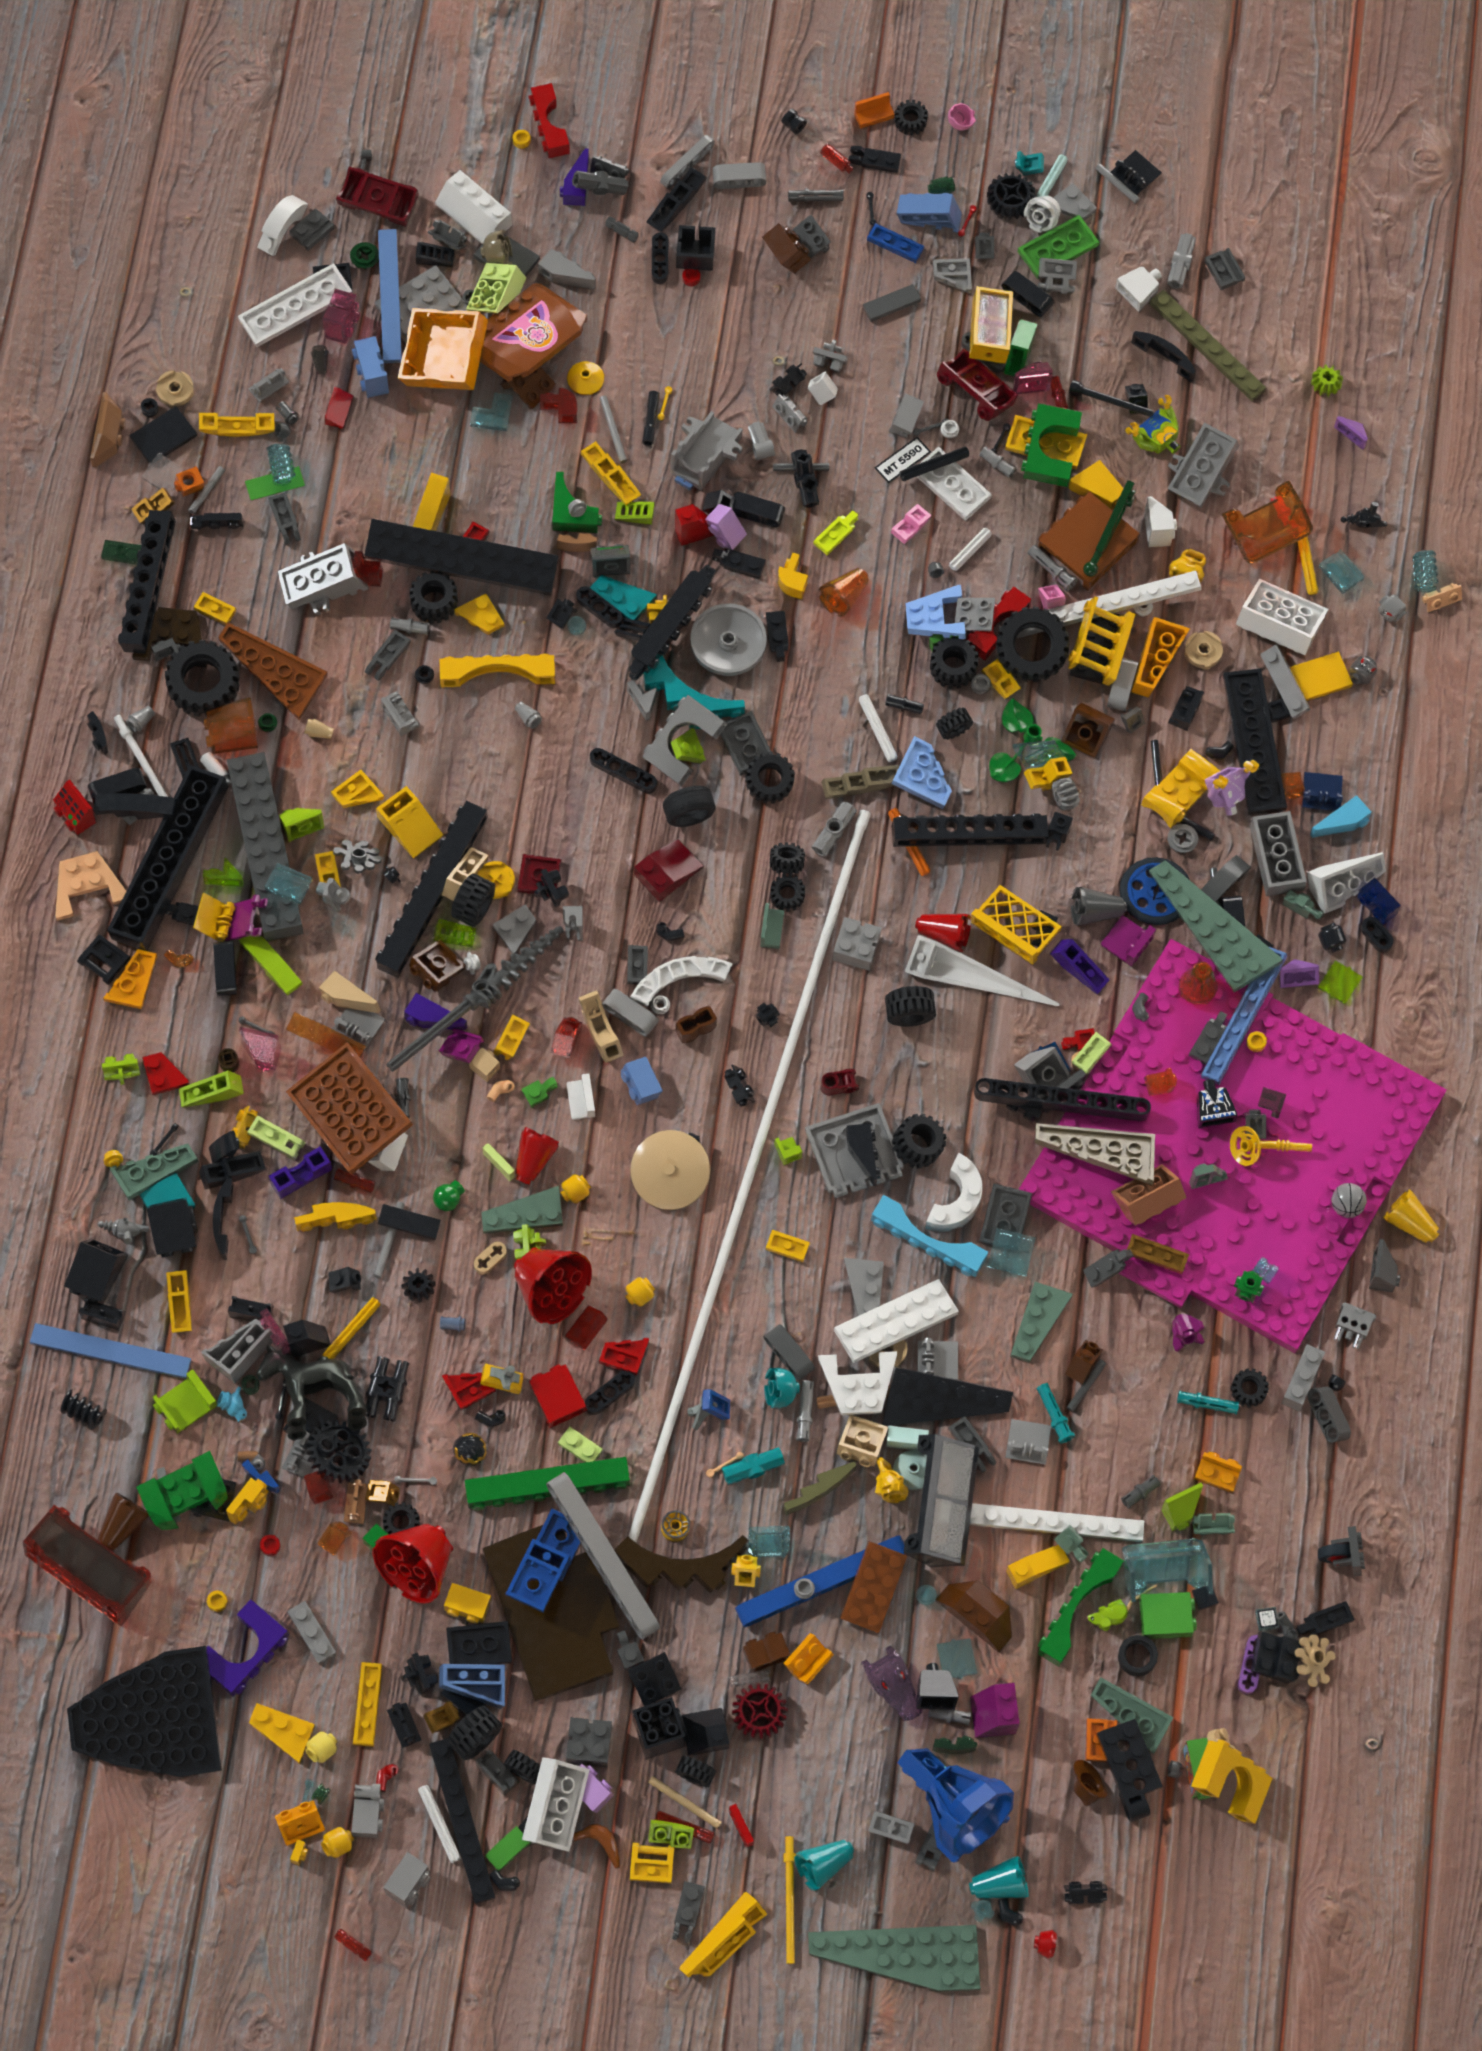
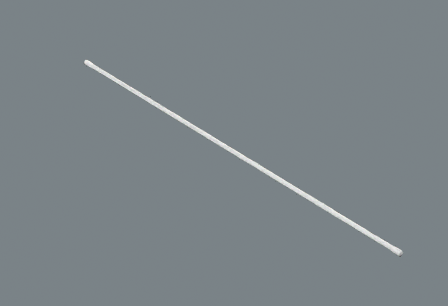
M860 810L855 824V831L628 1537L636 1543L860 843L870 819L871 813L866 810Z

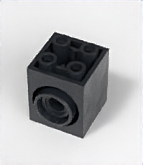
M187 1197L147 1206L146 1209L157 1255L161 1254L163 1258L174 1255V1251L181 1250V1253L193 1251V1247L197 1246L195 1233H198L193 1207L188 1205Z
M672 1697L632 1710L633 1723L646 1760L685 1747L687 1731L679 1708L675 1707Z

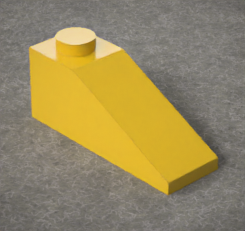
M1056 1545L1008 1565L1006 1572L1015 1589H1018L1070 1563L1065 1551L1059 1545Z

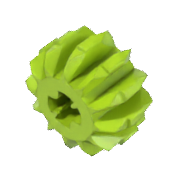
M1326 364L1323 368L1319 366L1312 374L1311 385L1314 386V392L1320 391V396L1323 393H1326L1328 397L1331 393L1335 395L1342 387L1343 376L1340 375V370H1334V365L1331 368H1328Z

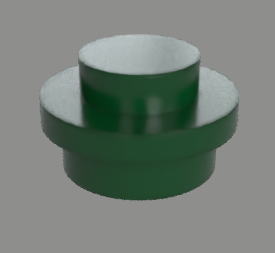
M270 713L263 714L258 720L259 728L264 732L275 730L278 724L277 718Z

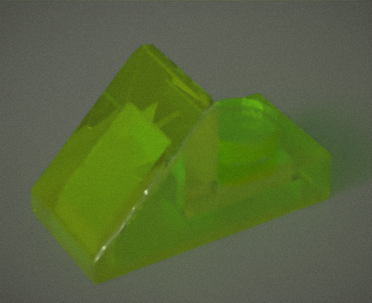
M226 857L224 859L223 871L216 868L203 870L204 884L243 887L242 875Z

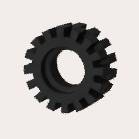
M913 99L912 103L909 100H906V104L901 102L900 106L898 105L895 110L894 121L896 128L899 127L900 132L904 130L905 135L910 132V135H913V132L916 135L919 134V131L922 132L924 127L926 128L928 111L925 109V105L921 106L920 101L915 103ZM912 113L917 115L918 119L916 121H908L904 116Z
M958 708L946 713L947 715L945 716L943 715L942 719H939L936 723V727L943 739L949 740L950 738L954 739L955 736H960L961 733L964 734L965 730H969L973 725V720L966 708Z
M785 842V845L779 843L778 846L774 845L771 848L769 864L773 871L777 870L776 873L780 874L782 872L783 875L789 873L790 876L793 875V872L798 874L799 871L803 870L805 852L803 848L800 849L799 845L795 846V843L788 845V842Z
M783 874L782 878L776 877V881L773 880L770 888L772 904L775 903L774 906L776 908L780 907V910L787 909L786 912H790L791 908L794 911L797 906H801L805 897L803 881L801 879L798 880L796 875L794 878L792 875L786 877ZM784 887H791L794 889L795 895L790 899H786L781 896L780 891Z
M1249 1368L1245 1369V1371H1239L1238 1375L1236 1374L1231 1386L1232 1397H1235V1401L1240 1402L1241 1406L1247 1405V1408H1251V1405L1256 1407L1259 1403L1261 1404L1269 1390L1266 1376H1262L1261 1371L1255 1372L1256 1369L1253 1368L1252 1371H1249ZM1246 1381L1254 1382L1257 1385V1392L1253 1395L1246 1394L1242 1389V1384Z
M405 1502L399 1505L395 1503L393 1507L392 1505L389 1506V1510H386L385 1516H383V1527L388 1534L420 1525L417 1510L413 1509L410 1504L406 1505ZM405 1515L408 1517L409 1525L405 1529H397L394 1526L393 1522L397 1516Z
M513 1749L503 1765L516 1776L521 1777V1779L535 1784L540 1764L530 1759L527 1755L525 1756L522 1752Z
M682 1756L675 1773L681 1778L691 1781L693 1784L707 1788L710 1787L716 1770L700 1760Z

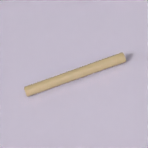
M652 1776L650 1778L649 1784L716 1829L720 1827L721 1821L656 1777Z

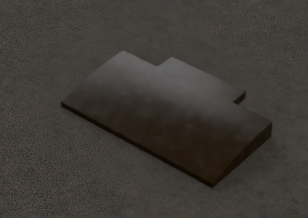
M543 1525L482 1548L535 1702L613 1675V1669L600 1634L619 1628L603 1578L587 1552L574 1557L563 1581L559 1580L544 1612L506 1596V1592L532 1539H537ZM564 1531L556 1533L555 1537L557 1540L562 1541L566 1539ZM531 1580L527 1586L529 1589L535 1590L539 1587V1582Z

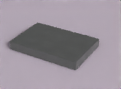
M509 237L513 257L509 256V262L513 261L512 265H517L526 277L538 263L540 256ZM482 244L474 253V259L485 265L488 262L486 258H482Z
M752 711L725 721L727 726L720 734L740 776L747 773L750 762L756 756L759 757L764 752L765 754L771 752Z
M994 1183L979 1241L1018 1251L1032 1193Z

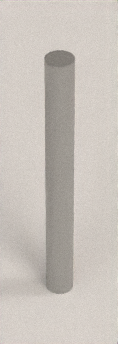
M601 396L599 399L620 463H626L627 458L607 396Z
M397 1202L396 1208L404 1209L405 1204ZM388 1229L374 1272V1276L377 1278L382 1277L396 1229Z

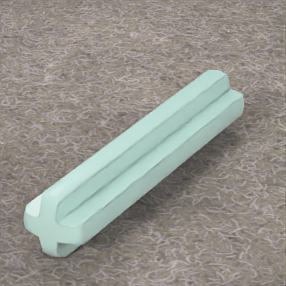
M1062 154L1058 156L1036 197L1049 195L1067 163L1068 158Z

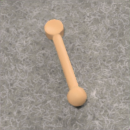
M738 1452L735 1457L715 1469H708L706 1475L712 1478L714 1473L736 1460H742L744 1454Z

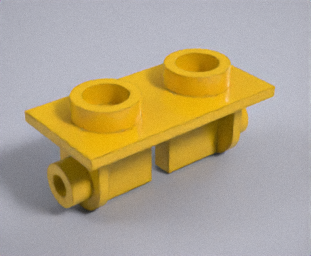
M250 1106L239 1110L236 1116L237 1125L231 1130L235 1132V1136L239 1139V1148L242 1149L248 1146L251 1138L247 1134L246 1127H251L258 1114L255 1110L248 1111Z

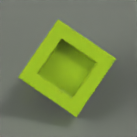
M793 1137L782 1141L779 1138L775 1139L774 1145L783 1165L802 1158L800 1145H796Z

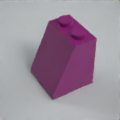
M1015 1683L995 1684L970 1697L975 1738L1013 1735L1017 1733L1020 1722Z

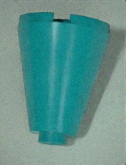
M840 1840L797 1852V1856L794 1857L795 1866L800 1877L805 1876L807 1882H805L806 1886L816 1891L853 1859L854 1848L850 1842Z
M1014 1856L972 1877V1882L969 1883L971 1894L976 1895L977 1898L1029 1897L1028 1884L1025 1881V1871L1020 1857Z

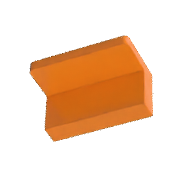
M889 92L855 102L854 115L860 129L895 118L890 104Z

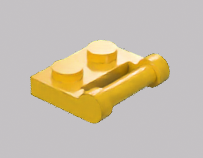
M633 1843L630 1881L672 1884L674 1847L670 1845L668 1847L645 1846ZM638 1853L666 1855L667 1861L638 1859Z

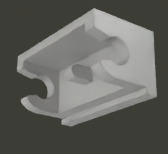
M905 393L889 432L905 438L908 434L911 435L924 401Z
M393 692L381 698V706L400 736L419 727L418 722L398 692Z
M563 906V923L565 924L566 937L569 939L570 931L576 930L577 940L583 941V907Z
M874 1811L868 1831L908 1844L915 1823Z

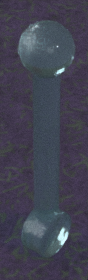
M312 1779L305 1781L306 1789L302 1803L307 1801L309 1790L314 1785Z

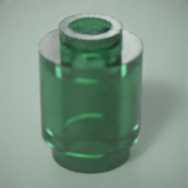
M948 176L930 180V184L927 185L928 193L952 194L956 190L953 178H948Z

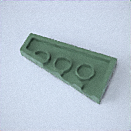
M184 1144L165 1150L162 1154L145 1156V1159L136 1162L132 1160L126 1162V1165L109 1167L130 1201L159 1181L174 1173L178 1174L199 1161L189 1144Z
M559 1186L481 1212L483 1234L520 1230L522 1225L528 1224L529 1228L533 1229L563 1226Z
M1101 1677L1091 1694V1697L1120 1724L1136 1719L1147 1749L1153 1754L1155 1753L1174 1717Z

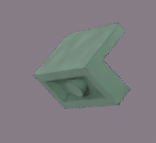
M765 903L760 947L780 949L785 910L769 909V903Z

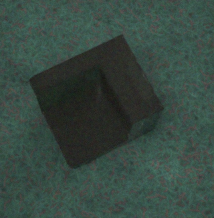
M1263 1087L1258 1106L1271 1110V1116L1279 1118L1286 1094Z

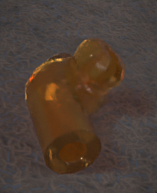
M169 949L164 954V957L176 968L190 966L194 961V957L189 953L176 955Z

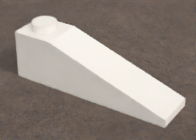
M1381 852L1329 864L1307 872L1309 890L1323 913H1328L1346 904L1345 901L1351 896H1356L1359 893L1358 890L1363 886L1371 884L1386 872L1384 853Z

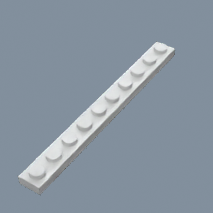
M1192 571L1097 596L1099 598L1096 606L1110 613H1116L1200 591L1201 585L1197 572ZM1092 598L1048 610H1050L1051 614L1055 613L1059 616V620L1063 621L1065 626L1082 622L1085 613L1083 611L1084 605ZM1093 614V618L1100 617L1096 614ZM1027 628L1021 631L1017 638L1044 631L1039 628Z
M941 1500L939 1522L948 1523L951 1501ZM972 1503L970 1525L1060 1534L1071 1525L1083 1537L1143 1542V1520Z

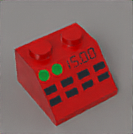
M69 779L53 799L55 805L53 809L59 818L62 816L65 819L64 824L70 832L74 831L78 836L96 824L92 807Z

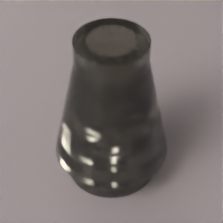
M324 345L314 346L310 353L316 374H326L329 351Z

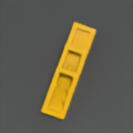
M596 441L581 450L580 454L625 505L641 496V493L620 465L617 466L609 454H605Z

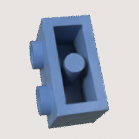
M647 1057L628 1062L622 1068L621 1078L627 1084L629 1095L636 1105L657 1099L663 1090Z

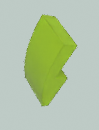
M651 1820L648 1841L649 1843L670 1844L674 1848L691 1849L694 1828L673 1822Z

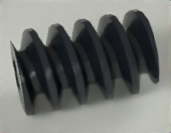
M70 1389L62 1401L60 1412L62 1414L67 1413L69 1418L74 1417L76 1422L81 1421L83 1426L88 1425L90 1430L95 1429L104 1419L107 1409L105 1408L102 1412H99V1404L92 1408L94 1401L85 1404L87 1397L79 1400L80 1393L73 1397V1389Z

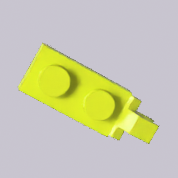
M852 510L846 517L843 515L837 517L813 541V544L828 556L855 528L854 524L858 520V514Z

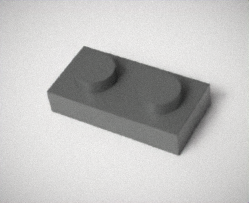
M628 945L627 984L638 985L647 976L648 946Z

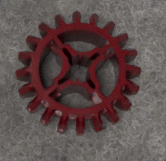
M760 1683L756 1684V1689H753V1686L750 1684L748 1685L749 1692L743 1688L741 1690L743 1696L736 1695V1699L739 1702H733L732 1704L734 1708H737L732 1710V1715L737 1716L733 1719V1722H741L737 1729L741 1730L745 1727L743 1732L745 1736L750 1731L752 1732V1739L755 1738V1734H759V1739L762 1740L763 1733H766V1736L770 1738L771 1730L775 1734L778 1733L776 1726L783 1728L784 1724L780 1720H787V1716L782 1713L788 1712V1708L781 1707L786 1704V1700H779L782 1697L781 1692L774 1695L775 1687L768 1691V1684L764 1685V1689H760ZM756 1696L765 1697L760 1702L749 1701V1699ZM770 1701L776 1706V1717L772 1716V1713L767 1709ZM744 1705L752 1713L749 1722L745 1719L742 1712ZM764 1705L763 1713H759L756 1716V1710L754 1709L759 1710ZM761 1720L771 1722L766 1726H754Z

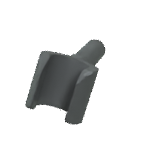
M363 150L361 152L362 161L360 169L365 170L366 161H372L371 150Z

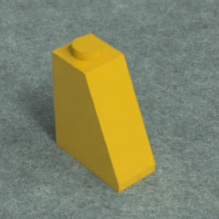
M1101 460L1072 477L1068 487L1071 491L1081 496L1091 492L1111 510L1115 508L1124 489Z

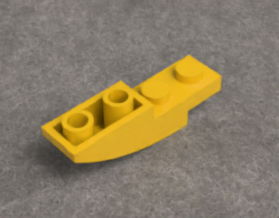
M345 1202L312 1205L313 1213L294 1217L297 1231L301 1230L303 1232L310 1231L313 1227L320 1225L321 1227L330 1226L333 1224L332 1222L337 1223L338 1229H350L356 1224L362 1223V1225L372 1223L373 1220H377L375 1209Z

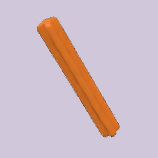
M897 808L891 809L888 812L892 822L893 818L901 816ZM906 847L920 875L925 876L929 874L930 868L919 847Z

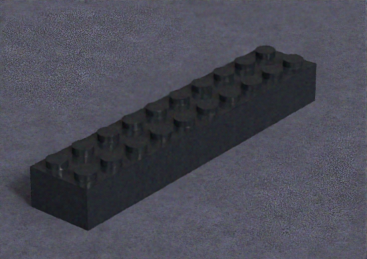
M371 519L364 554L365 559L428 572L434 571V573L440 571L443 575L447 574L453 577L549 596L552 595L559 560L558 555L377 519Z
M192 765L189 766L174 796L176 804L173 817H163L107 929L112 940L148 951L167 912L166 910L169 904H171L229 788L224 776Z

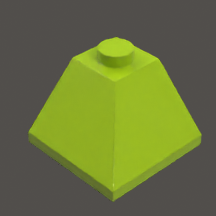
M287 809L279 815L280 823L288 842L325 828L320 809Z
M1202 1482L1165 1500L1161 1511L1172 1531L1177 1529L1182 1531L1190 1526L1189 1523L1192 1521L1203 1488Z

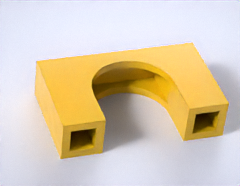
M1218 1740V1742L1208 1741L1191 1787L1202 1795L1219 1798L1229 1772L1234 1769L1237 1777V1788L1228 1813L1239 1821L1255 1824L1273 1778L1266 1774L1264 1768L1255 1766L1253 1760L1243 1757L1242 1752L1230 1748L1228 1742L1224 1740Z

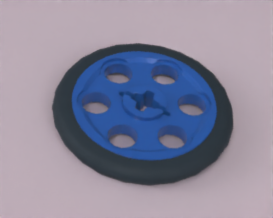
M1153 857L1137 861L1126 870L1120 882V897L1126 901L1127 911L1134 918L1146 924L1165 925L1180 918L1159 886V892L1155 900H1153V890L1157 883L1153 878H1149L1146 875L1147 870L1166 860L1189 879L1187 873L1179 865L1165 858ZM1134 882H1140L1143 885V888L1141 890H1135L1132 887V884ZM1144 899L1148 905L1144 908L1139 907L1137 901ZM1162 904L1167 910L1164 913H1160L1156 910V906Z

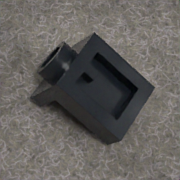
M566 598L564 600L557 599L546 619L560 628H564L573 612L576 613L578 609L573 607L574 603Z

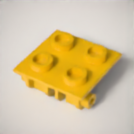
M203 892L193 928L218 942H224L223 940L228 937V929L231 926L232 917L230 916L235 911L234 903L227 902V904H224Z

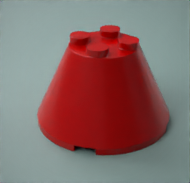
M533 1247L514 1263V1269H516L515 1279L531 1316L541 1324H556L570 1316L584 1300L583 1293L586 1286L591 1284V1263L586 1256L576 1251L547 1250Z
M422 1524L380 1537L375 1542L372 1555L379 1573L391 1587L395 1585L403 1591L401 1595L405 1598L425 1604L434 1601L440 1593L453 1546L445 1536V1530L441 1526L437 1525L434 1527L429 1524Z

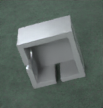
M844 917L832 960L870 971L880 941L882 928L867 923L861 926L860 921Z
M407 1852L384 1885L385 1895L405 1908L409 1904L413 1905L419 1896L417 1894L418 1890L421 1887L425 1888L430 1881L428 1865Z

